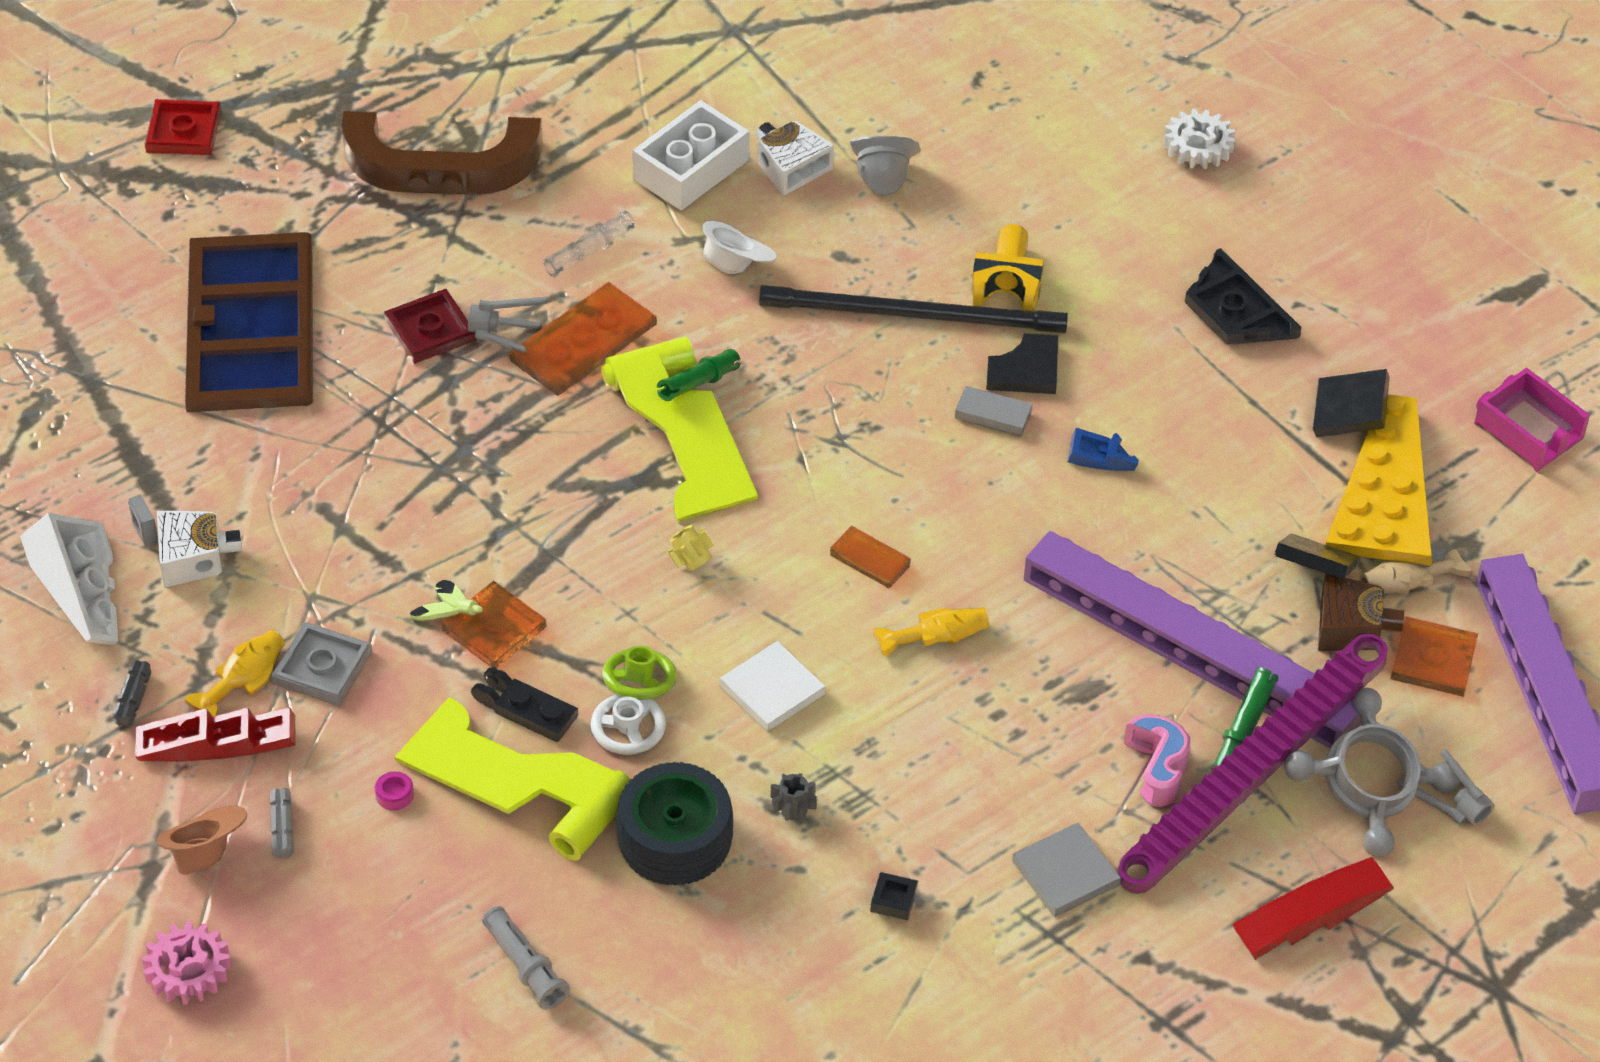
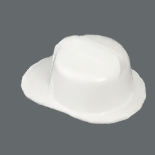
M706 221L702 226L703 232L707 237L703 256L705 260L726 274L744 272L753 261L767 263L777 258L776 253L771 248L745 236L727 224L717 221Z

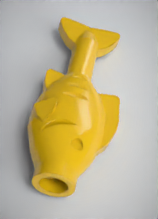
M985 607L940 608L918 614L920 624L897 631L874 628L873 631L876 640L880 644L882 655L887 656L898 645L919 640L923 641L924 646L942 642L955 644L961 639L988 629L989 619Z
M269 629L265 634L234 647V652L228 657L227 662L216 668V675L222 679L207 693L187 695L185 703L197 711L207 708L214 717L217 716V704L231 690L243 687L248 695L255 694L269 681L279 651L285 646L284 639L275 630Z

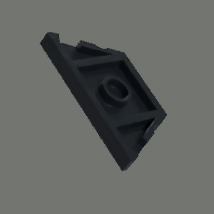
M1221 248L1215 251L1210 265L1203 268L1199 274L1198 281L1194 282L1186 292L1185 303L1226 344L1297 339L1301 336L1302 327Z

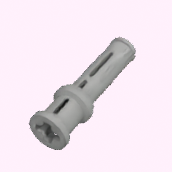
M496 906L488 910L483 916L485 919L482 920V923L515 963L519 970V980L523 985L530 986L537 996L536 1001L540 1008L544 1010L551 1009L562 1003L568 996L570 987L566 980L559 979L553 972L552 963L549 958L539 955L532 948L503 907Z

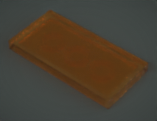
M607 282L520 344L526 347L525 353L516 350L510 351V361L556 396H559L602 365L607 357L614 356L657 325V316L612 283Z

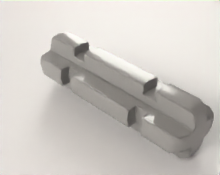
M275 788L270 792L273 855L277 858L283 856L290 857L294 852L291 791L287 788Z

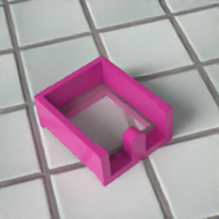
M1525 368L1515 376H1508L1502 385L1494 391H1488L1480 397L1476 404L1477 414L1474 424L1476 426L1479 424L1530 462L1534 470L1538 472L1584 439L1590 414L1530 369Z

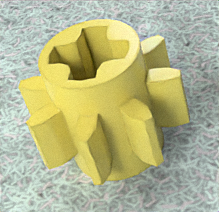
M692 525L687 526L674 534L669 540L673 548L667 552L678 568L685 564L688 570L692 571L705 564L712 557L708 549L714 546L704 528L696 532Z

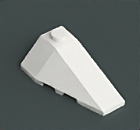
M47 513L20 536L30 567L86 642L114 646L118 642L116 607L111 602L110 592L115 589V581L109 577V565L113 563V552L102 522Z

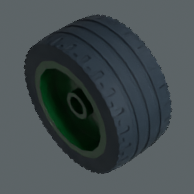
M684 762L661 763L639 772L622 790L616 814L617 839L626 863L636 873H639L641 877L666 885L691 884L692 882L704 879L706 876H710L725 861L733 838V808L724 784L714 774H711L710 771Z

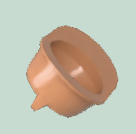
M240 806L216 808L183 825L164 831L159 835L157 843L159 847L170 850L180 874L187 875L207 869L221 860L227 847V835L238 829L246 821L248 814L245 808Z

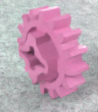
M187 921L182 930H178L177 926L172 924L170 925V934L165 935L159 931L156 933L158 944L147 943L148 955L142 957L146 983L152 984L153 993L156 996L165 991L167 1002H172L176 996H181L182 1003L187 1004L189 997L194 995L200 1002L204 1001L203 992L208 990L216 994L218 992L216 981L227 982L228 980L226 970L231 969V960L227 941H221L218 930L209 934L207 924L205 923L200 925L197 930L192 928L191 921ZM205 950L211 953V955L213 956V960L209 959L208 952H205ZM161 966L165 967V972L169 973L168 976L163 973Z

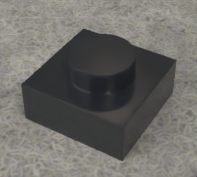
M880 872L871 900L870 912L908 921L918 890V880Z

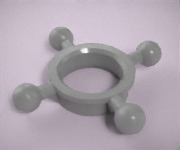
M1362 688L1352 698V706L1360 716L1361 726L1340 736L1329 749L1326 760H1315L1307 752L1294 751L1287 756L1284 769L1288 777L1295 781H1305L1312 775L1325 776L1331 792L1343 806L1358 815L1369 818L1370 830L1367 831L1363 840L1365 850L1374 857H1384L1391 853L1395 844L1392 833L1385 828V818L1394 816L1407 807L1416 794L1418 783L1432 784L1440 792H1451L1458 787L1460 779L1447 762H1441L1435 765L1433 769L1425 768L1420 763L1416 749L1402 733L1391 727L1381 725L1376 721V714L1382 707L1380 694L1372 688ZM1360 742H1373L1389 749L1398 758L1404 771L1402 791L1393 796L1378 797L1359 788L1346 771L1345 754L1347 748Z

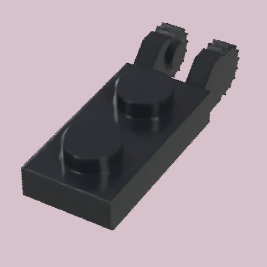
M489 667L483 675L484 680L503 693L499 695L493 688L481 683L475 684L470 692L476 701L493 709L496 714L555 742L560 741L578 717L577 707L515 678L512 680L506 672L494 667Z

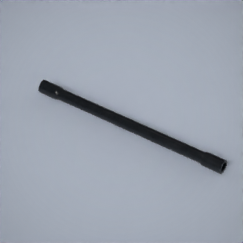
M761 285L759 305L804 307L1032 328L1036 331L1066 333L1068 313L1012 310L795 290L791 287Z

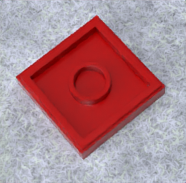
M155 99L145 141L146 153L212 155L221 114L220 102Z

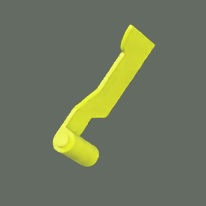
M684 336L606 358V365L601 366L605 385H611L614 391L621 390L626 404L631 409L665 432L686 481L679 485L674 496V513L677 522L758 499L757 491L713 392L690 390L671 401H664L658 395L657 390L664 388V386L661 388L657 387L660 380L696 365L694 351L688 337Z
M450 697L394 757L397 763L507 814H510L541 793L570 805L571 810L549 834V841L560 855L572 861L579 860L616 817L622 790L631 780L622 771L611 770L576 753L520 754L470 731L471 721L467 710Z

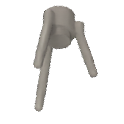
M532 297L502 301L480 300L479 305L471 304L468 331L476 332L475 338L489 340L509 349L525 353L527 350L525 346L492 334L490 331L497 332L498 325L540 329L542 328V323L499 317V311L493 309L546 304L549 302V298Z
M1443 750L1441 752L1442 757L1465 786L1457 793L1453 800L1457 804L1456 808L1418 787L1415 796L1447 813L1458 824H1462L1467 819L1472 825H1477L1491 813L1495 805L1474 785L1447 750ZM1399 779L1397 785L1403 788L1404 780Z

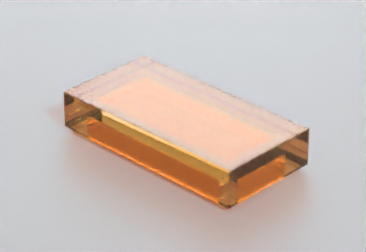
M852 525L830 547V556L889 589L910 567L911 558Z

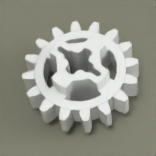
M1192 109L1191 115L1181 111L1179 112V119L1171 117L1169 125L1165 126L1163 146L1169 149V157L1178 156V164L1187 161L1192 169L1196 164H1201L1203 169H1207L1208 163L1218 167L1220 166V159L1228 161L1230 153L1234 151L1235 130L1230 129V121L1221 122V114L1212 117L1209 116V110H1205L1203 114H1198L1196 109Z

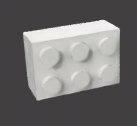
M700 100L632 150L633 180L682 211L749 160V131Z

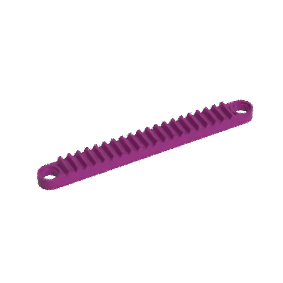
M1374 634L1359 635L1342 651L1338 650L1331 661L1328 659L1322 670L1318 669L1312 679L1308 678L1301 689L1297 688L1291 699L1288 697L1281 708L1277 707L1273 716H1268L1261 727L1257 726L1250 737L1248 735L1245 737L1241 746L1237 745L1230 756L1226 755L1220 765L1214 766L1210 775L1206 774L1199 785L1195 784L1190 794H1185L1178 805L1174 804L1168 814L1164 813L1157 825L1154 823L1147 834L1143 833L1140 836L1139 841L1119 861L1118 875L1121 877L1120 884L1131 893L1140 894L1149 891L1277 771L1285 763L1289 754L1298 751L1360 689L1364 688L1383 670L1386 665L1388 652L1385 641ZM1364 648H1372L1379 656L1373 661H1365L1358 656V652ZM1133 865H1142L1147 868L1149 874L1145 878L1138 880L1131 878L1127 874V870Z

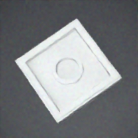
M778 641L720 677V687L767 732L825 695V685Z

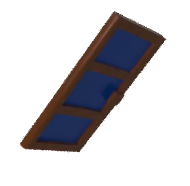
M308 232L189 238L186 411L201 412L311 405L313 403L312 235Z

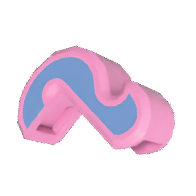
M1155 714L1133 717L1126 724L1124 743L1133 749L1149 755L1153 754L1143 774L1145 783L1140 793L1148 804L1156 807H1165L1172 804L1179 795L1182 775L1188 767L1190 736L1183 726L1167 717Z

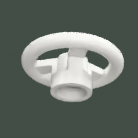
M618 694L602 701L594 710L591 718V731L595 740L608 751L621 755H634L651 749L661 740L666 728L664 712L654 700H638L634 697H622ZM613 708V715H605ZM650 712L654 717L655 726L652 733L643 740L639 732L640 722ZM602 727L616 728L621 733L627 734L631 744L619 743L610 739L604 733Z

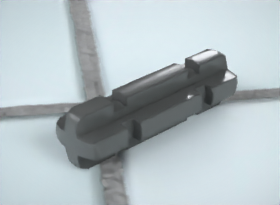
M134 660L129 667L128 673L130 675L125 678L117 700L120 703L116 704L112 714L113 721L118 726L129 727L134 722L136 717L135 711L138 710L146 689L145 683L149 681L152 672L147 661Z

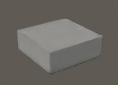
M140 494L129 498L128 505L132 524L143 544L150 546L158 543L155 520L143 497Z

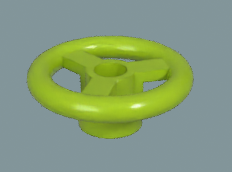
M634 646L611 656L604 664L602 676L607 687L614 693L622 697L648 700L660 697L672 689L677 679V671L672 661L665 655L646 646ZM625 662V669H615L619 664ZM655 663L660 665L666 673L662 683H659L653 677ZM631 680L635 683H641L646 688H631L618 681Z

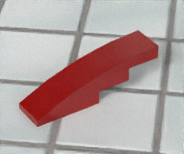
M290 707L254 716L249 708L213 717L206 708L137 726L135 757L138 761L157 762L215 760L259 754L296 746L295 714Z
M1372 856L1310 881L1265 904L1233 923L1232 926L1254 960L1287 940L1291 945L1295 944L1323 925H1325L1327 930L1332 929L1392 891L1394 887Z

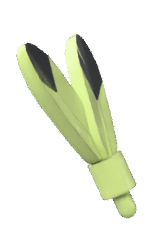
M442 580L436 584L435 590L443 602L422 605L411 611L410 615L412 619L419 621L438 619L459 613L473 616L476 613H481L482 607L478 606L476 601L465 599L463 593L453 582Z

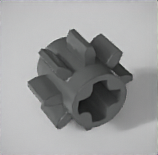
M802 773L782 774L780 785L771 784L772 811H780L781 815L785 817V821L800 818L805 820L808 809L816 810L817 808L815 782L808 783Z

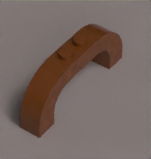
M344 111L342 118L344 151L349 167L359 178L368 184L393 192L482 195L502 191L525 179L538 164L542 151L541 118L508 117L507 131L503 140L495 147L481 152L394 149L379 140L377 112Z

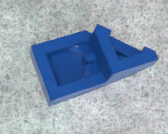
M1076 427L1071 437L1067 462L1102 470L1135 471L1139 460L1135 455H1128L1120 445L1122 439L1117 433L1113 434L1110 439Z

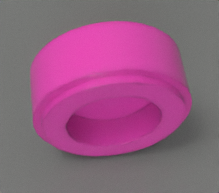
M388 772L379 777L375 783V796L378 804L387 810H400L407 807L414 798L411 778L402 772Z

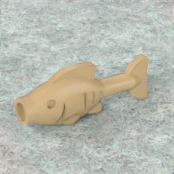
M1452 549L1447 553L1445 559L1432 562L1433 566L1385 560L1371 571L1362 573L1360 581L1380 586L1384 590V594H1408L1409 590L1415 589L1420 585H1433L1434 576L1452 573L1458 576L1470 577L1472 569L1462 560L1458 551Z

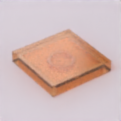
M494 580L470 599L476 601L478 606L482 607L481 613H476L473 616L459 613L449 616L441 622L443 632L491 668L499 667L547 627L546 618Z
M1406 616L1390 679L1464 697L1478 633Z

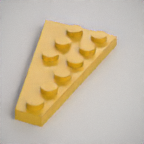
M1388 394L1385 428L1368 430L1327 536L1326 545L1360 557L1433 566L1416 397Z

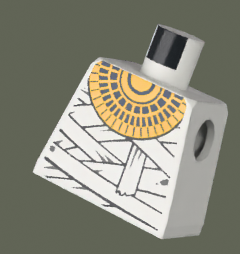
M791 121L778 129L771 123L766 122L758 128L756 132V137L759 139L758 163L783 196L833 169L834 145L799 122Z
M157 511L159 558L164 587L219 575L222 572L221 553L242 551L240 530L219 532L217 515L214 512Z

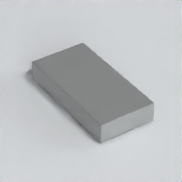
M966 386L956 407L955 418L1022 436L1032 413L1033 404Z

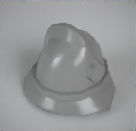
M872 136L850 141L852 151L858 157L857 166L860 177H862L871 191L879 195H888L897 192L901 188L906 178L910 158L921 152L919 143L907 137Z

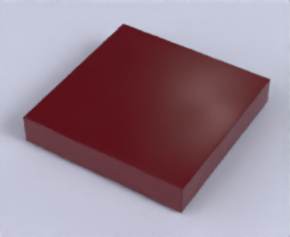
M447 289L384 311L386 323L413 364L476 341V332L468 331V320Z

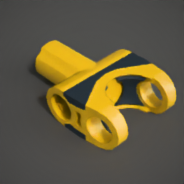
M1008 224L1000 229L996 253L976 251L973 267L972 306L982 307L983 303H986L992 294L1006 292L1018 297L1023 311L1035 310L1040 295L1044 259L1026 257L1029 234L1021 225Z

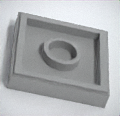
M304 622L271 675L272 684L340 706L373 652L372 643Z
M1079 823L1013 853L1012 862L1054 917L1120 885L1121 877Z

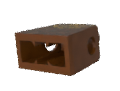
M1325 573L1320 602L1318 650L1342 651L1353 639L1363 634H1374L1380 637L1382 630L1402 632L1404 610L1383 608L1384 590L1380 586L1349 578L1341 579ZM1364 648V649H1361V650H1373V649H1372V648Z

